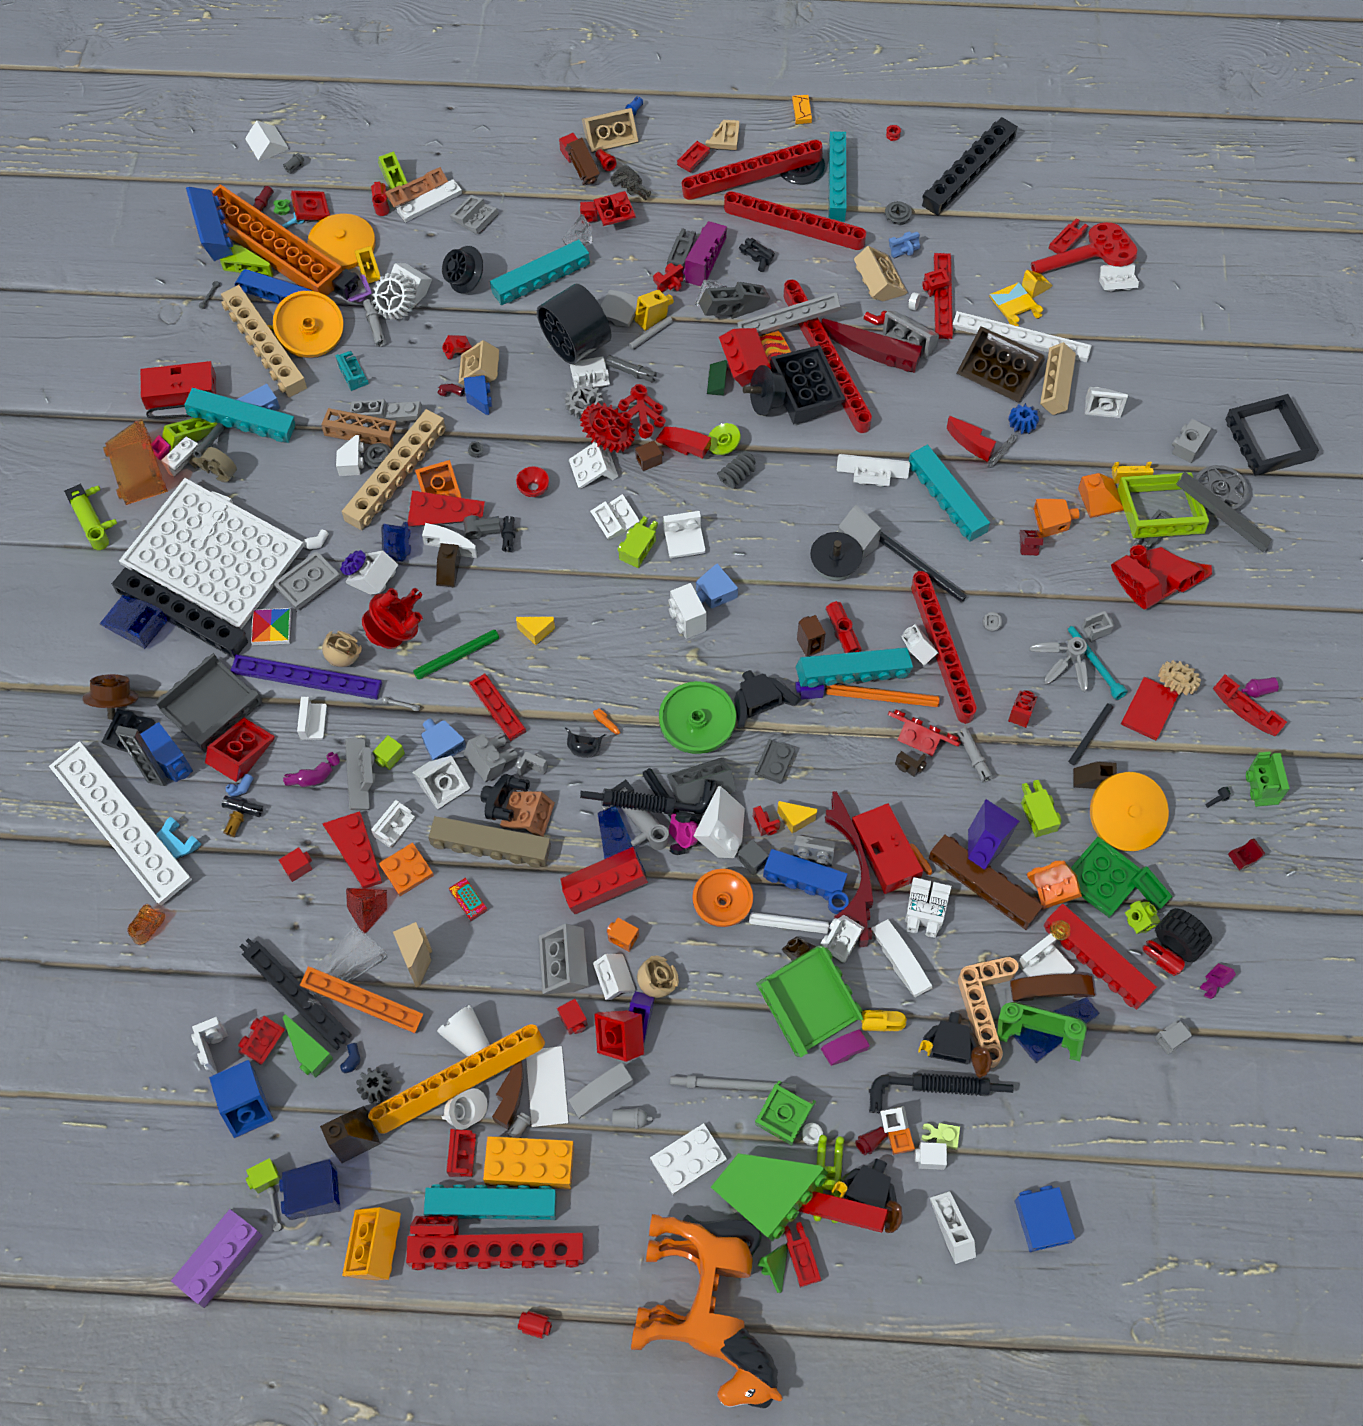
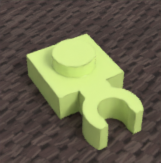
M939 1123L938 1129H935L931 1124H923L922 1129L929 1130L930 1135H922L921 1140L928 1142L934 1139L936 1143H946V1148L957 1150L960 1127Z

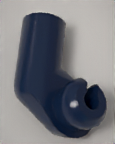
M357 1043L347 1045L349 1056L340 1065L341 1071L345 1074L353 1072L361 1062Z

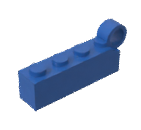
M771 849L763 873V877L768 881L783 883L790 889L798 888L804 890L809 895L822 896L828 901V908L833 914L840 913L848 906L849 899L843 893L847 873ZM834 899H841L845 905L838 908L832 904V901Z

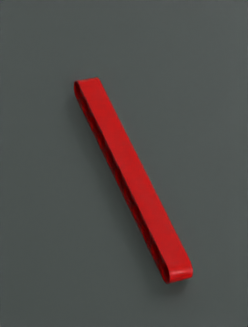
M790 279L785 282L783 297L788 307L809 301L796 280ZM817 317L798 323L810 347L821 346L845 397V402L841 404L855 430L859 433L868 432L871 426L872 415L820 320Z

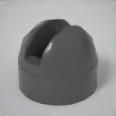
M476 441L471 442L468 447V453L472 457L480 456L483 451L482 444Z

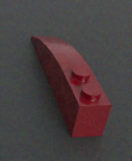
M825 318L822 319L821 324L828 337L863 357L889 367L915 373L921 357L922 346Z

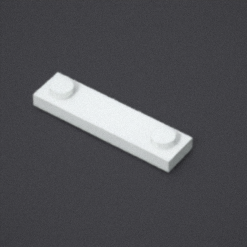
M452 179L396 208L397 213L406 223L461 195L462 189Z

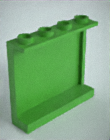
M816 946L756 982L793 1053L798 1057L808 1054L807 1050L852 1022L863 1020L860 1005L853 1001L851 997L853 993L850 987L844 984L841 979L843 976L838 966H834L831 960L833 956L829 949L824 948V946Z

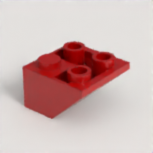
M626 191L594 199V204L603 226L636 218Z

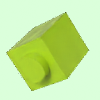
M389 735L372 751L375 763L381 768L386 767L388 770H391L405 754L403 746Z
M270 1158L246 1170L248 1177L245 1178L250 1190L254 1188L258 1194L282 1182L277 1168Z

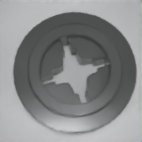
M900 201L888 204L885 209L887 220H891L892 223L897 222L898 225L901 222L906 223L907 220H910L912 214L910 206Z
M383 443L372 444L365 450L364 460L372 469L379 467L392 450ZM375 453L381 456L382 459L376 458Z

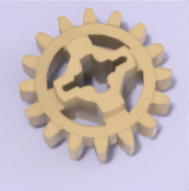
M1174 660L1171 663L1166 661L1158 674V677H1161L1160 682H1165L1164 687H1170L1172 692L1176 690L1179 695L1181 692L1185 695H1188V693L1193 694L1194 691H1197L1201 679L1198 678V673H1194V668H1188V664L1184 666L1181 661L1176 663Z

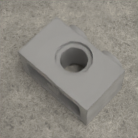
M1191 419L1188 425L1184 424L1180 431L1182 435L1175 438L1172 444L1174 446L1172 454L1192 463L1206 441L1211 428Z

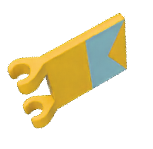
M1019 282L989 294L991 300L1007 318L1010 325L1019 326L1017 323L1019 322V317L1017 315L1030 309L1035 318L1042 317L1041 312L1043 308L1036 304Z

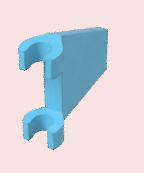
M169 817L156 835L172 855L177 859L198 849L201 843L195 837H189L184 845L172 834L180 824L172 817Z

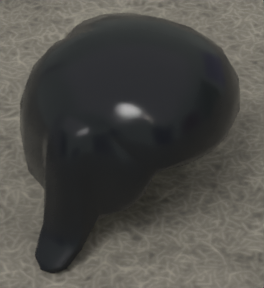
M565 727L568 732V748L574 755L582 758H588L597 753L600 749L602 738L607 735L604 734L600 737L580 736L573 734Z

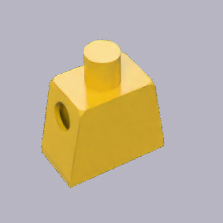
M660 290L639 296L634 321L645 331L666 318L668 306L674 303L673 297L670 294L665 296Z

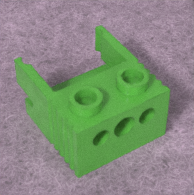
M1259 752L1246 771V780L1250 783L1251 787L1250 797L1254 800L1255 807L1279 805L1290 789L1281 753H1274L1270 756L1271 752Z
M778 1081L757 1116L755 1125L793 1146L816 1101L813 1100L812 1104L782 1088L780 1086L782 1082Z

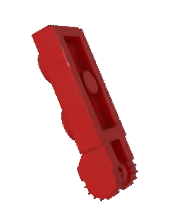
M1075 219L1049 244V249L1057 254L1068 251L1084 235L1089 225L1084 224L1078 230L1077 227L1080 220Z
M796 1223V1229L800 1237L796 1241L792 1239L789 1226H785L784 1233L787 1240V1248L799 1287L821 1282L808 1237L805 1235L802 1223Z

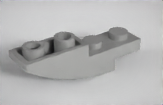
M384 399L351 401L349 412L396 421L397 425H406V421L417 420L420 417L422 404L420 401L386 403Z

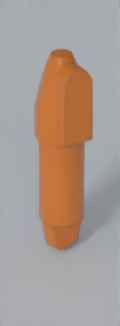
M600 708L593 711L594 716L600 723L616 735L620 734L618 727L607 718L605 712Z
M910 843L923 871L931 875L932 869L928 861L923 857L919 849Z

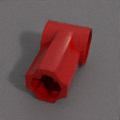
M380 181L374 182L371 186L374 210L378 216H385L390 211L385 193L386 185Z

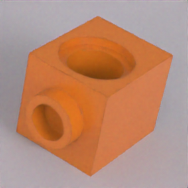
M617 918L615 923L611 922L607 929L608 941L630 952L639 937V928Z

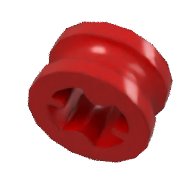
M890 125L887 127L886 137L888 140L896 141L900 138L901 128L899 126Z

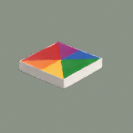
M291 609L254 610L252 618V646L290 644Z

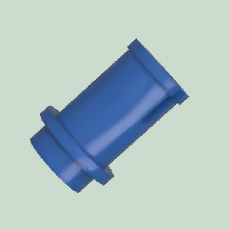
M636 96L630 104L626 105L625 109L632 108L633 116H635L637 110L644 102L641 97Z

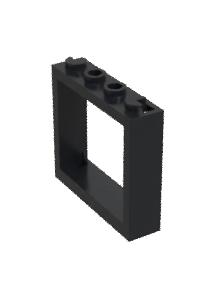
M1289 394L1229 409L1226 416L1227 427L1230 428L1233 439L1237 441L1240 452L1245 456L1248 467L1251 468L1254 476L1313 461L1319 451ZM1279 409L1301 450L1262 460L1241 418Z

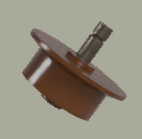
M106 674L93 677L90 680V692L86 693L82 700L85 704L92 707L107 708L108 719L113 720L115 708L135 703L138 700V694L130 690V679L128 677L118 674Z

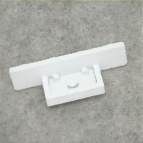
M839 454L837 461L838 472L854 473L853 482L875 484L877 486H889L890 477L907 479L910 467L909 461Z

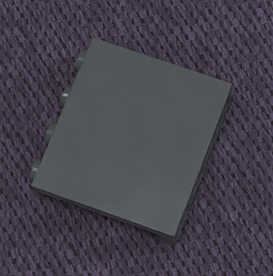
M213 653L206 657L195 669L190 670L181 681L176 682L173 688L166 694L161 695L155 703L159 710L206 753L207 747L241 719L246 718L263 702L255 690L249 689Z

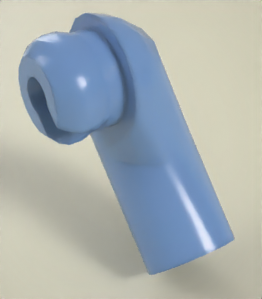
M245 774L240 784H228L226 792L232 797L244 794L254 778L249 774Z

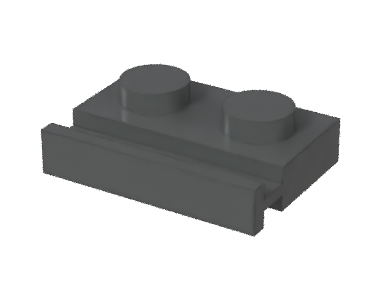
M769 739L755 770V775H761L765 779L781 784L795 753V748L779 742H773Z

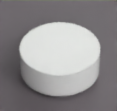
M913 292L909 300L910 310H917L920 302L919 293Z
M816 1123L806 1124L801 1132L802 1140L810 1146L817 1145L820 1135H823L822 1128Z

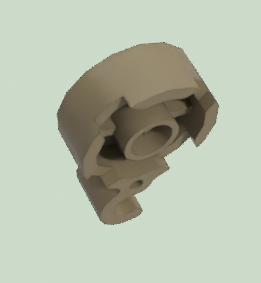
M208 447L200 458H196L193 455L189 460V463L194 468L199 466L208 474L211 471L218 476L216 479L221 482H228L237 471L235 463L225 453L213 447Z

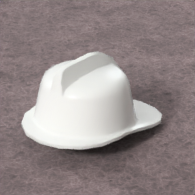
M468 1089L446 1103L444 1115L441 1117L456 1129H466L484 1117L488 1106L487 1098L479 1089Z

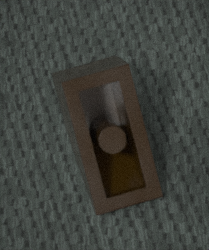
M440 543L437 556L436 586L455 588L461 559L459 545Z

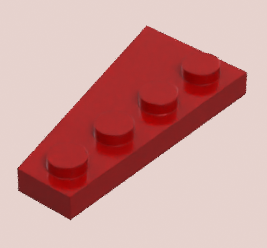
M412 490L407 527L424 526L425 523L446 524L464 522V518L470 515L483 518L485 501Z
M359 811L322 823L361 887L366 889L381 884V876L361 812Z

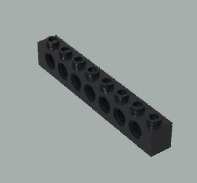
M1003 117L997 122L995 121L991 128L985 131L981 138L975 141L968 151L966 150L962 157L956 160L952 167L946 170L929 190L927 189L924 192L922 207L939 216L1015 139L1018 126Z
M125 567L111 583L119 595L234 659L236 654L239 655L248 643L246 633L241 628H234L225 619L220 620L216 618L212 612L202 610L194 602H187L180 594L175 595L171 593L167 587H160L154 580L142 577L134 569L131 571Z

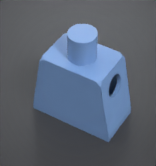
M715 564L696 582L698 598L701 603L705 601L710 608H715L738 597V587L718 564Z
M427 719L423 723L426 731L421 736L432 761L448 756L453 757L466 748L464 738L446 721L435 724L432 719Z

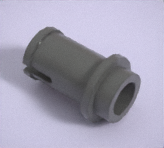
M300 153L293 154V157L283 164V167L288 173H291L296 167L303 165L304 158Z

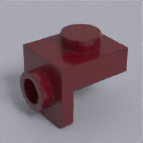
M1254 838L1245 845L1228 853V856L1239 870L1254 865L1265 855L1264 850Z

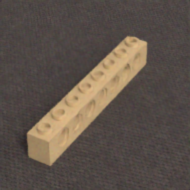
M237 285L221 293L223 299L221 304L224 310L230 312L229 316L233 323L237 322V328L240 333L246 335L245 339L248 345H253L255 355L262 358L261 362L264 368L270 370L269 374L273 381L277 380L280 391L282 393L285 392L288 398L307 389L304 377L242 288Z
M427 409L421 414L342 510L345 522L361 531L371 523L375 514L381 511L384 503L393 496L397 487L403 484L406 476L413 472L415 465L424 458L428 449L434 446L437 438L444 434L446 429L444 418Z

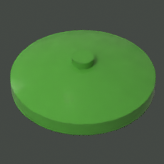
M695 681L677 686L666 695L659 710V725L665 739L675 748L692 754L712 752L723 746L731 737L736 724V711L731 698L721 688L707 682Z

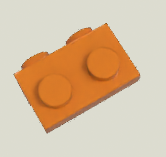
M1054 861L1048 866L1037 867L1027 873V878L1038 890L1040 902L1044 909L1082 897L1077 875L1065 861Z

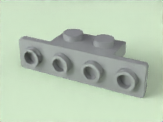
M346 738L349 809L368 810V791L371 785L375 783V773L372 772L374 755H371L370 747H365V739Z

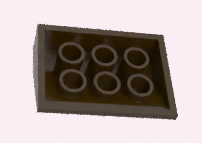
M980 326L956 374L1020 403L1037 376L1045 358L1041 353Z

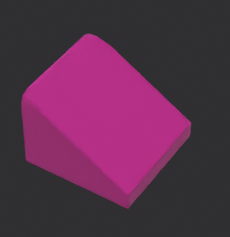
M160 435L148 447L159 460H162L171 448Z

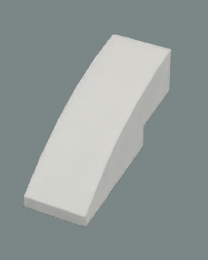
M425 523L422 534L424 545L440 547V543L459 545L461 556L477 558L476 546L468 539L450 529Z

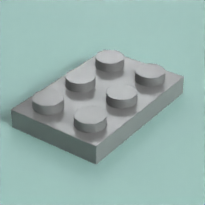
M316 551L275 581L273 585L298 610L341 577Z

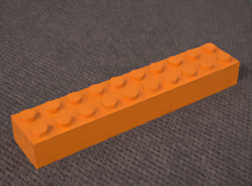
M221 184L212 191L215 196L218 195L222 205L219 207L225 215L223 221L229 229L228 237L269 262L271 267L297 285L326 296L334 290L332 280L342 272L340 265Z

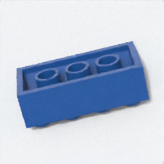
M186 187L202 246L213 261L233 255L231 249L233 243L227 235L229 229L223 221L225 215L219 207L222 204L218 195L215 196L208 189Z

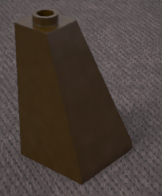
M364 1106L320 1126L328 1146L341 1163L381 1144Z

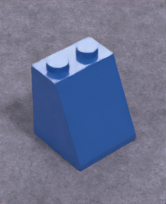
M159 722L140 734L167 778L178 782L187 778L193 772L184 754Z
M249 1060L209 1077L219 1113L233 1138L274 1121L257 1074Z

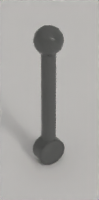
M218 281L212 283L213 287L203 302L199 303V308L204 309L206 307V302L214 290L220 286Z

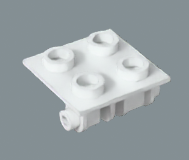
M603 356L580 360L573 365L569 364L575 389L577 384L583 386L584 383H586L587 387L593 384V388L610 385L608 370L606 369Z

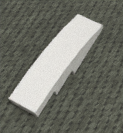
M887 919L872 927V935L882 946V952L892 963L894 971L912 995L917 997L932 989V985L921 966L890 921Z

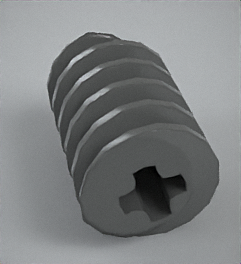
M743 451L741 455H738L736 459H733L731 463H728L726 467L717 472L719 479L726 486L734 489L735 484L738 485L740 480L746 479L745 475L749 476L751 474L750 471L754 472L756 470L755 458L748 451Z

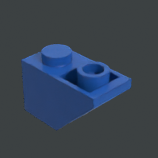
M485 375L464 378L467 403L482 413L489 415V407H492L491 396H487V393L491 392L490 384L486 382Z

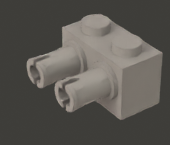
M482 734L468 740L463 754L485 782L500 776L505 763L517 759V752L513 748H509L501 753L496 750L506 745V739L502 734L491 739Z

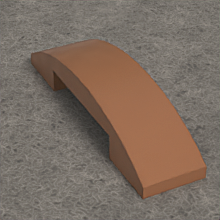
M441 167L418 179L402 186L399 185L385 193L393 207H398L449 181Z

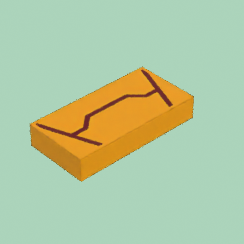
M792 96L795 123H812L809 96Z

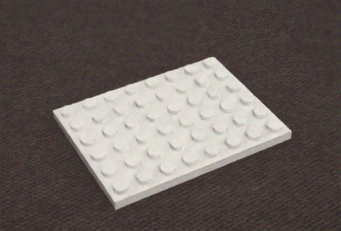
M184 478L119 562L130 570L138 571L142 577L146 579L151 578L160 587H167L171 593L175 595L180 594L187 602H194L202 610L212 612L216 618L220 620L225 619L234 628L239 627L242 629L253 615V611L259 607L274 587L273 583L281 578L302 550L304 543ZM209 496L227 505L225 511L216 509L211 513V519L217 523L215 527L211 523L202 525V514L208 513L211 509V505L206 501ZM204 503L209 506L206 512H203ZM221 511L223 514L220 519L214 520L213 514ZM211 525L213 528L212 532L204 534L202 532L203 526ZM201 534L208 536L205 543L201 541Z

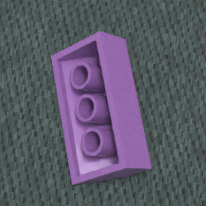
M229 1209L173 1277L171 1282L197 1304L205 1308L263 1235Z

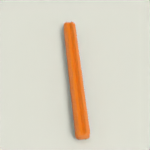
M838 684L826 685L827 695L938 707L940 700L939 696Z

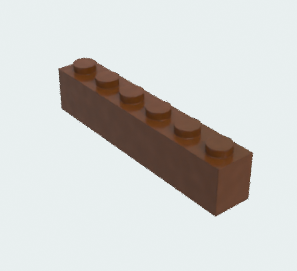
M944 834L930 851L928 859L1023 929L1027 930L1039 915L1043 905H1041L1037 898L1030 897L1024 892L1022 887L1008 881L1004 874L997 873L990 865L984 870L969 860L968 849L959 845L955 838Z

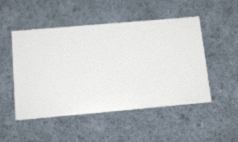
M562 1046L542 1048L526 1058L532 1127L568 1123Z

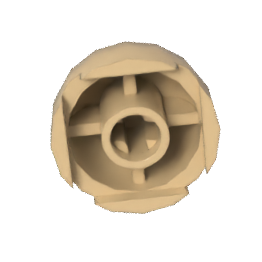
M333 631L329 632L322 646L324 658L336 667L352 665L359 657L362 649L361 645L359 647L356 644L358 640L342 631H338L337 634H332Z
M658 955L651 956L639 967L637 973L638 985L650 997H665L678 986L679 978L677 971L673 965L669 966L666 963L667 959Z

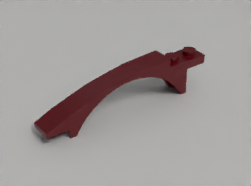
M832 791V810H826L825 823L838 830L850 842L858 857L861 870V881L856 895L846 908L834 916V919L845 915L863 926L864 929L858 942L859 947H867L868 941L872 940V930L868 928L867 921H870L869 908L873 906L869 869L858 833L837 791Z

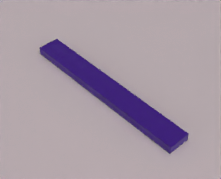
M237 654L231 668V672L236 675L378 700L382 686V680Z

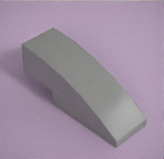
M621 1062L585 1086L568 1101L580 1119L615 1098V1095L633 1085V1079Z

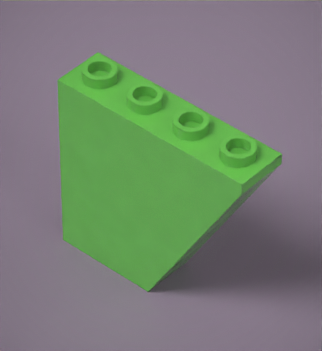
M738 1153L711 1188L773 1242L775 1238L778 1239L782 1236L789 1221L792 1222L798 1216L799 1208L811 1200L813 1191L824 1184L828 1172L820 1165Z

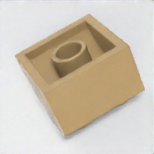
M482 340L461 354L458 383L464 385V378L485 375L486 382L490 383L498 376L499 349Z

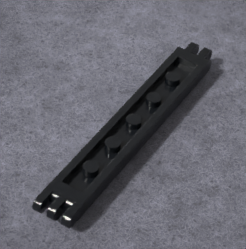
M248 938L246 942L250 946L249 948L243 944L239 946L244 951L241 955L336 1050L340 1048L338 1043L335 1042L337 1039L342 1044L346 1042L341 1036L343 1033L348 1038L352 1037V1034L306 988L301 987L300 982L258 941L253 943Z

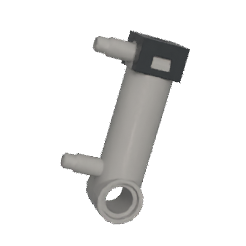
M626 779L612 788V791L616 790V792L618 790L620 792L627 791V793L630 791L631 794L634 792V788ZM601 806L604 811L612 807ZM630 808L623 809L642 832L631 841L632 846H636L646 839L649 840V845L655 850H662L668 845V829L661 825L651 812H646L645 809L644 811H641V809L640 811L638 809L634 810V808L632 810ZM656 835H661L663 838L655 839L654 837Z

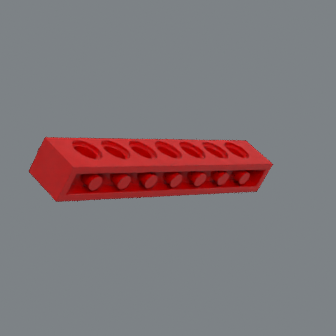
M583 1233L450 1235L447 1237L439 1235L425 1237L407 1236L406 1263L409 1267H412V1270H425L426 1266H434L435 1270H446L447 1266H456V1269L461 1270L469 1269V1266H478V1269H490L491 1265H500L502 1269L513 1268V1265H522V1268H534L535 1264H544L545 1268H555L557 1264H565V1267L573 1268L579 1267V1264H584ZM559 1246H565L567 1252L563 1256H558L555 1254L556 1249ZM494 1247L501 1248V1254L497 1257L490 1256V1251ZM515 1247H522L523 1253L515 1257L512 1255V1250ZM536 1247H544L545 1253L542 1256H535L534 1250ZM434 1248L436 1250L432 1258H425V1252L428 1249ZM450 1248L458 1250L457 1255L453 1258L446 1256ZM471 1248H479V1254L476 1257L468 1256Z

